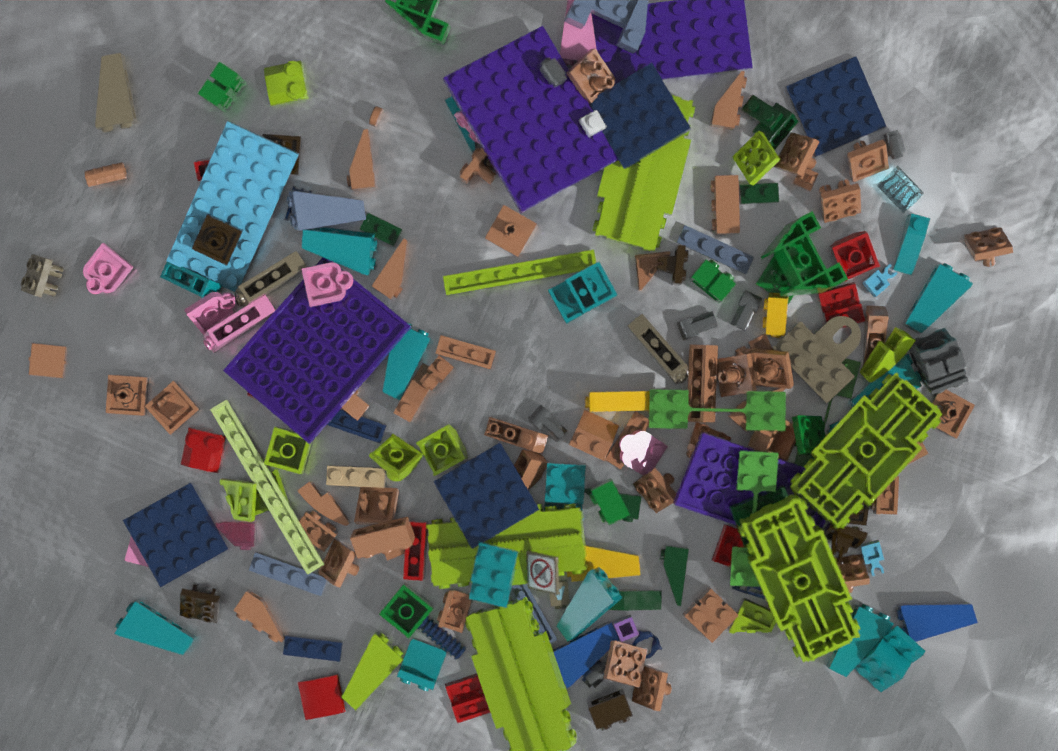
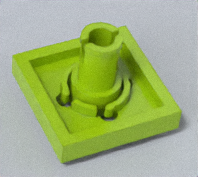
M758 131L732 156L748 183L753 186L780 161L777 153L761 131Z

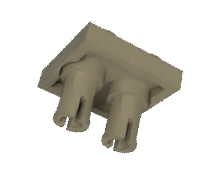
M32 254L26 264V275L21 280V291L41 298L43 294L54 297L57 292L50 289L58 290V286L47 283L49 275L61 278L62 274L55 271L63 272V267L52 264L53 260Z

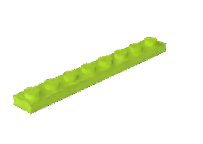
M594 250L447 275L443 276L446 295L576 273L595 264L596 257Z

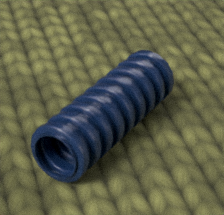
M427 616L417 629H421L422 633L425 632L427 634L426 637L430 636L431 641H436L435 644L441 645L440 648H444L446 653H450V656L453 655L455 660L459 659L465 652L466 646H462L461 642L458 643L456 638L453 639L451 634H447L448 631H443V628L438 627V623H434V620H430L429 616Z

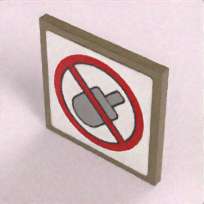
M529 550L526 551L528 588L559 595L558 557Z

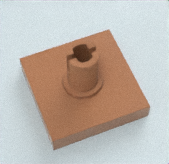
M884 140L867 146L865 141H860L861 146L856 142L854 144L855 150L847 153L850 177L853 182L889 169L887 147Z
M503 205L485 239L519 257L537 223Z
M334 539L323 561L325 565L320 567L318 574L334 586L340 588L347 573L356 576L359 571V566L352 563L356 556L355 551L341 541Z

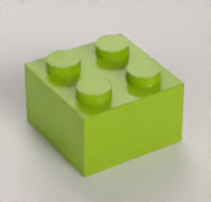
M276 426L273 429L264 464L293 473L303 474L311 444H308L294 431Z

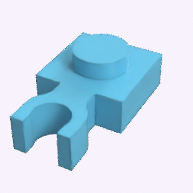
M890 264L883 268L882 273L876 270L862 282L873 297H877L890 285L887 279L893 278L898 274L897 272H893L891 275L888 274V269L891 267Z
M879 540L861 544L860 548L864 563L866 565L871 563V575L875 576L874 569L876 567L880 568L881 573H884L883 567L879 563V561L884 560Z

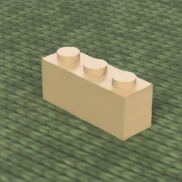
M328 465L326 485L385 488L386 470L382 467Z

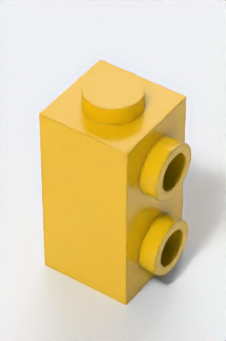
M770 292L768 298L764 300V310H767V317H763V328H766V334L770 335V337L780 338L786 334L789 296H781V293Z

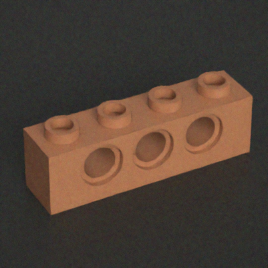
M717 345L689 346L688 404L692 408H716ZM692 411L688 415V422H715L716 412Z

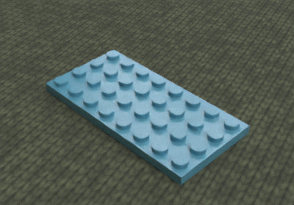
M227 121L166 261L178 267L182 266L235 292L238 286L242 284L299 153ZM208 213L243 230L227 266L192 250Z

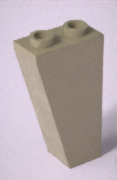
M116 53L101 56L95 120L96 129L102 130L104 133L114 131L113 128L120 126L121 129L131 128L132 124L137 123L124 55Z
M293 252L238 286L234 293L238 306L246 307L260 297L267 296L300 274L302 269L307 266L298 252Z
M643 314L628 325L629 330L676 385L688 379L689 368L687 364Z

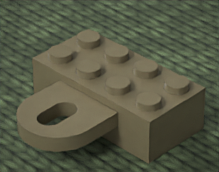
M845 316L832 318L815 335L800 321L773 347V350L789 352L791 368L827 404L855 377L841 362L858 347L861 340V331L853 319ZM843 326H848L851 329V335L843 343H835L833 341L834 334Z

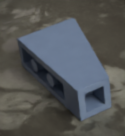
M294 190L289 191L290 196H287L288 206L292 208V215H290L291 226H294L298 231L366 220L364 202L360 199Z

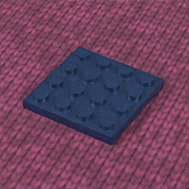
M857 56L785 87L805 135L819 141L814 152L815 157L886 127Z
M653 63L648 64L615 84L612 88L602 92L592 103H589L593 112L597 110L605 123L606 128L602 132L624 169H627L691 130Z
M501 443L433 481L472 549L479 546L480 542L484 543L540 510Z
M191 483L123 520L160 588L228 550Z

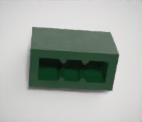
M777 102L773 107L784 116L771 131L759 123L752 131L754 135L758 131L763 132L774 150L799 122L791 111Z

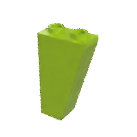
M376 631L373 634L342 696L355 710L404 659L402 650L396 645L394 647L388 643L389 638L382 632L379 634Z

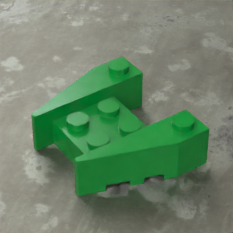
M385 0L387 6L426 39L441 45L445 44L451 27L449 23L434 18L440 0H396V2Z
M813 211L785 225L761 255V259H764L774 253L791 286L790 289L782 292L781 296L823 293L848 280L840 263L826 268L809 236V234L821 229Z

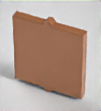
M32 343L31 357L28 358L30 361L29 375L63 378L64 364H66V347Z

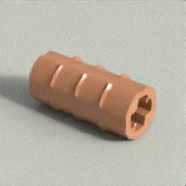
M121 162L85 171V178L88 187L125 179L127 178L124 163Z

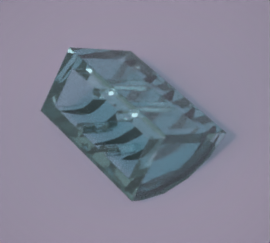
M896 166L877 185L903 213L924 194L899 166Z

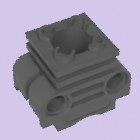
M945 328L939 329L927 337L915 338L916 341L909 351L915 367L919 370L918 373L922 378L921 383L931 394H940L948 388L959 387L968 381V378L965 376L966 371L964 368H966L962 350L958 347L957 340Z

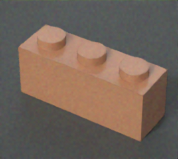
M738 175L715 176L714 180L710 182L711 192H714V200H711V211H715V219L711 221L712 230H715V235L739 234Z
M408 517L355 529L350 537L357 558H371L375 554H387L399 548L404 550L412 546L415 539Z

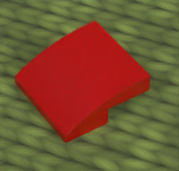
M854 282L831 288L823 293H817L825 324L838 316L849 317L857 324L865 322L862 304L859 301Z
M724 524L712 561L731 567L732 547H743L736 528Z
M477 673L445 684L457 723L491 713Z
M338 674L298 682L305 720L346 712Z

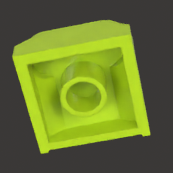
M289 61L285 64L264 68L271 106L309 99L302 61Z
M450 424L416 442V445L419 446L432 469L434 476L468 458L466 447L457 431Z
M394 434L369 454L372 460L386 470L387 477L396 482L408 476L417 467L423 456L421 452Z

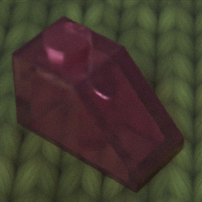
M257 522L216 523V527L234 546H239L240 550H251V547L257 545Z

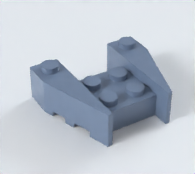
M574 0L570 5L564 22L582 29L590 13L623 28L616 46L633 54L638 50L645 34L648 0Z

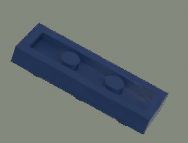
M342 409L327 424L328 426L377 443H381L387 426L362 416L357 421Z
M285 635L283 655L340 662L343 642Z

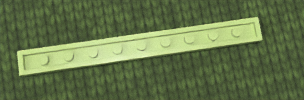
M225 400L210 409L252 482L257 483L256 489L306 574L308 575L325 565L268 467L264 464L262 457L229 401Z

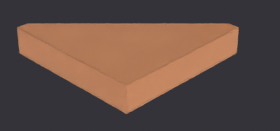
M670 251L635 255L638 290L644 288L657 272L656 267L662 265L661 262H657V259L659 257H668Z

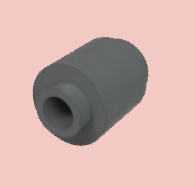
M549 57L541 62L540 65L542 67L539 70L554 88L567 79L565 71L555 58L551 59Z
M898 130L883 134L884 139L882 140L886 143L887 156H891L892 160L903 157L906 149L902 135L899 134Z
M599 660L583 674L584 678L582 681L589 688L591 686L596 688L604 680L606 667L604 663Z

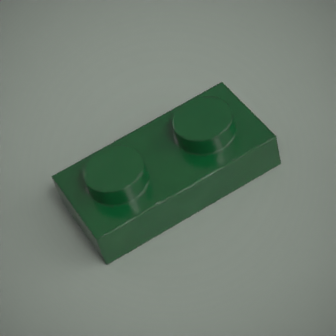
M753 94L741 109L743 113L771 131L784 116L780 111Z
M778 183L755 184L754 186L751 184L739 185L740 205L779 202Z
M367 213L366 220L363 221L359 229L363 232L375 233V238L393 247L402 232L401 228L370 213Z

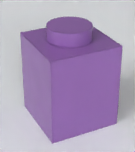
M631 614L613 621L621 642L639 635Z

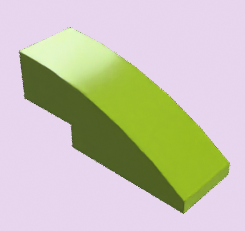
M895 327L885 343L882 341L878 342L859 373L868 382L872 383L896 365L916 340L906 331Z

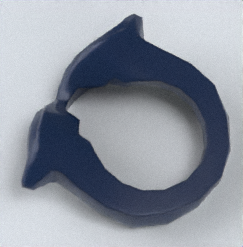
M639 630V636L633 641V646H636L645 639L653 638L651 652L646 655V659L651 658L657 650L663 649L658 637L653 635L652 632Z

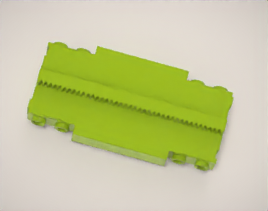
M672 95L688 122L689 117L693 118L695 106H692L693 100L687 101ZM689 131L627 169L623 168L619 160L604 168L597 197L604 199V201L599 202L597 212L600 213L599 221H594L592 231H595L596 237L602 236L606 240L641 248L643 251L648 252L655 251L656 247H660L662 237L659 236L660 229L665 228L667 218H664V215L671 216L673 213L691 140L685 139L684 136H688Z
M895 373L893 376L889 374L882 381L883 387L880 390L876 388L869 395L871 400L864 395L810 453L815 460L811 458L804 465L806 470L801 475L797 473L791 480L793 483L790 486L792 492L803 498L811 509L826 521H829L835 529L839 527L843 529L850 522L848 517L852 513L856 515L862 509V502L866 506H870L920 452L922 447L917 442L921 444L928 437L926 432L930 428L935 429L941 422L939 418L943 414L938 409V406H934L907 380L901 379L898 373Z
M791 494L782 501L762 507L760 511L751 514L748 518L740 519L741 526L738 528L742 537H747L749 541L746 546L752 556L747 558L780 631L784 630L789 641H793L795 646L792 647L796 658L800 657L803 662H809L811 660L815 661L816 658L849 644L855 637H860L858 633L860 626L857 620L852 619L850 615L853 610L847 601L852 600V597L822 529L819 526L814 527L815 523L811 515L807 516L805 510L808 508L804 499H800L796 494Z
M538 503L537 506L540 510L484 542L485 544L518 551L514 568L516 571L512 585L528 584L526 554L528 550L558 557L559 576L565 575L564 572L572 571V574H582L584 570H587L588 564H586L587 554L583 527L584 515L581 506L576 507V504H566L562 509H557V506H548L543 511L542 503ZM451 517L450 521L443 522V519L431 520V523L427 524L426 527L429 532L428 553L429 561L431 562V582L433 586H439V589L450 588V584H458V587L469 586V582H473L471 577L479 546L474 549L471 548L454 517Z
M527 596L520 600L509 601L507 608L493 606L486 609L481 608L466 617L465 624L467 630L471 631L473 637L472 645L477 650L471 657L496 729L504 728L503 735L509 741V751H565L573 747L577 742V734L575 729L571 727L570 713L566 711L571 701L547 632L539 633V623L534 619L532 614L533 606L528 601Z

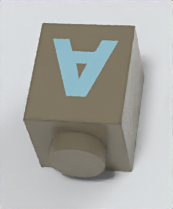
M567 580L559 581V595L550 594L551 607L555 606V609H565L566 605L570 604Z

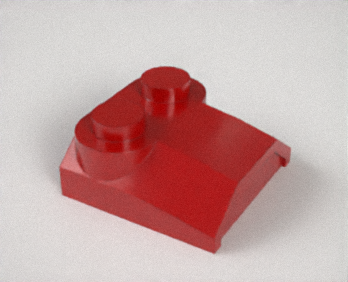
M866 231L855 232L835 241L830 246L836 263H840L848 279L880 267Z
M189 427L185 436L181 465L219 473L226 436Z

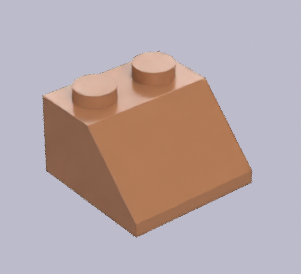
M584 410L569 445L604 461L619 425Z

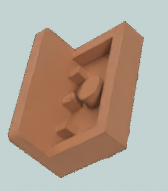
M899 476L870 505V509L873 510L874 514L897 515Z
M307 510L299 522L312 544L325 552L338 533L335 531L337 528L330 522L325 524L321 521V516L315 511L309 512Z
M450 589L449 593H445L443 598L445 606L443 611L440 610L437 618L439 622L438 627H445L463 633L466 617L469 614L473 601L469 599V594L455 589Z

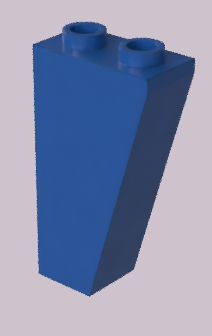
M968 602L897 604L898 610H896L898 620L903 622L904 628L902 630L915 642L978 623L973 605Z
M611 620L553 649L566 688L571 687L609 651L611 640H620Z

